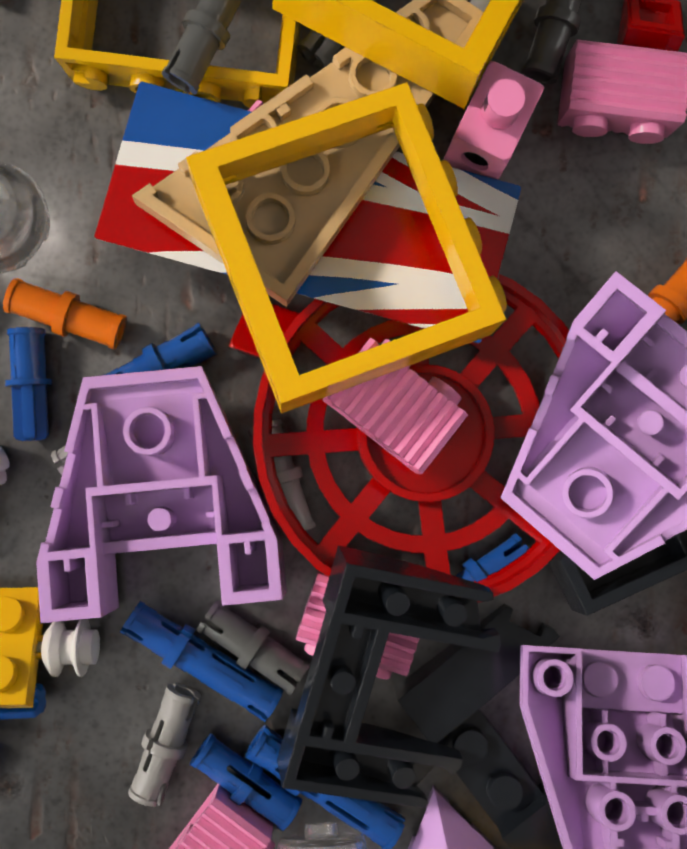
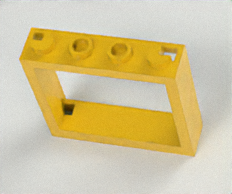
M61 0L54 58L70 79L80 87L102 91L106 90L108 85L129 87L132 92L136 93L139 82L143 81L219 103L221 99L241 101L246 107L251 108L257 100L262 101L264 104L294 83L301 24L285 15H282L275 73L209 65L199 85L198 92L192 94L191 92L187 93L178 89L163 77L162 71L167 66L169 60L93 51L98 0Z
M272 0V9L465 109L524 0H490L464 48L372 0Z
M407 82L186 157L194 189L281 414L490 336L506 320L504 312L507 308V302L503 288L495 276L488 277L479 255L482 252V241L478 228L470 217H463L455 198L458 194V186L454 171L447 160L440 161L432 142L434 129L430 114L423 103L416 104ZM393 128L464 299L468 313L299 375L225 185Z

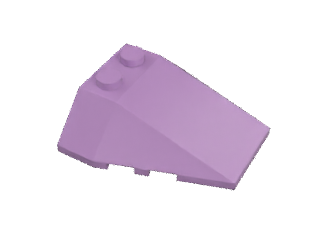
M617 271L574 319L557 365L544 391L545 394L527 432L501 495V499L594 580L665 544L666 540L687 530V331L669 318L662 306Z

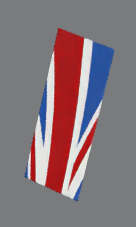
M143 81L139 82L94 237L102 241L227 274L224 264L137 206L132 195L149 183L154 186L179 169V162L195 151L198 153L205 151L230 133L232 125L250 114L251 111ZM395 152L296 294L425 329L468 313V309L404 154ZM452 167L458 186V194L455 198L463 217H470L478 228L482 241V252L479 255L488 277L493 275L498 279L521 186ZM482 339L476 340L474 342L480 343Z

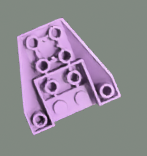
M520 645V709L562 848L687 849V655Z

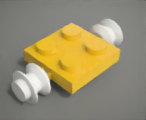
M38 587L0 588V708H33L39 659H42L43 664L52 677H58L64 665H73L77 676L83 677L89 665H94L98 661L100 636L97 629H91L88 619H80L75 630H67L64 621L52 622L44 635H42L43 623L40 621Z

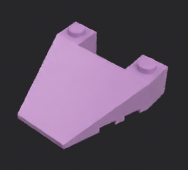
M197 366L83 377L64 452L68 453L60 485L55 487L50 506L54 509L46 541L41 543L36 562L41 623L100 618L118 609L116 553L217 544L222 606L283 600L287 592L280 530L204 368Z

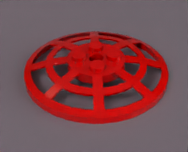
M499 274L498 281L503 288L507 305L514 309V311L492 336L482 338L480 343H468L479 350V352L461 373L446 367L429 365V358L412 364L409 367L427 382L432 377H436L452 387L462 398L457 406L468 414L423 474L414 473L358 428L324 430L327 403L323 401V398L310 403L306 432L272 434V414L276 399L264 370L254 408L253 449L259 481L270 510L287 538L317 570L329 577L338 545L346 547L357 532H359L366 538L388 548L411 553H424L426 567L451 575L447 551L460 549L482 540L500 528L509 519L536 542L523 555L499 571L487 575V578L478 582L473 581L489 587L493 592V597L514 589L538 573L560 551L501 499L505 486L485 471L492 455L494 439L524 437L525 440L540 406L530 378L519 361L509 351L532 325L546 339L558 359L567 340L569 329L539 297L516 281ZM314 299L294 318L283 335L291 355L303 343L328 365L357 354L369 338L376 340L379 344L385 339L389 340L397 336H406L424 328L395 320H388L370 327L350 340L342 348L317 325L340 305ZM496 366L504 373L513 387L522 414L492 416L490 407L478 387ZM359 451L362 462L372 478L352 503L345 498L334 481L325 453ZM309 456L310 467L319 489L331 508L340 516L319 544L304 530L288 505L277 477L274 457ZM467 488H471L493 506L486 515L472 524L453 532L445 533L441 500L451 498ZM390 492L405 499L418 501L422 535H411L393 531L373 522L369 517Z

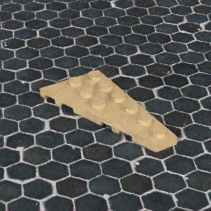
M413 0L395 13L464 48L484 12L466 0ZM345 47L333 55V61L310 78L306 74L232 125L230 133L208 149L406 82L410 87L416 104L423 103L427 108L436 94ZM393 128L225 185L267 294L284 306H288L400 147ZM186 158L178 163L179 169L154 186L149 183L132 195L137 206L223 264L194 189Z

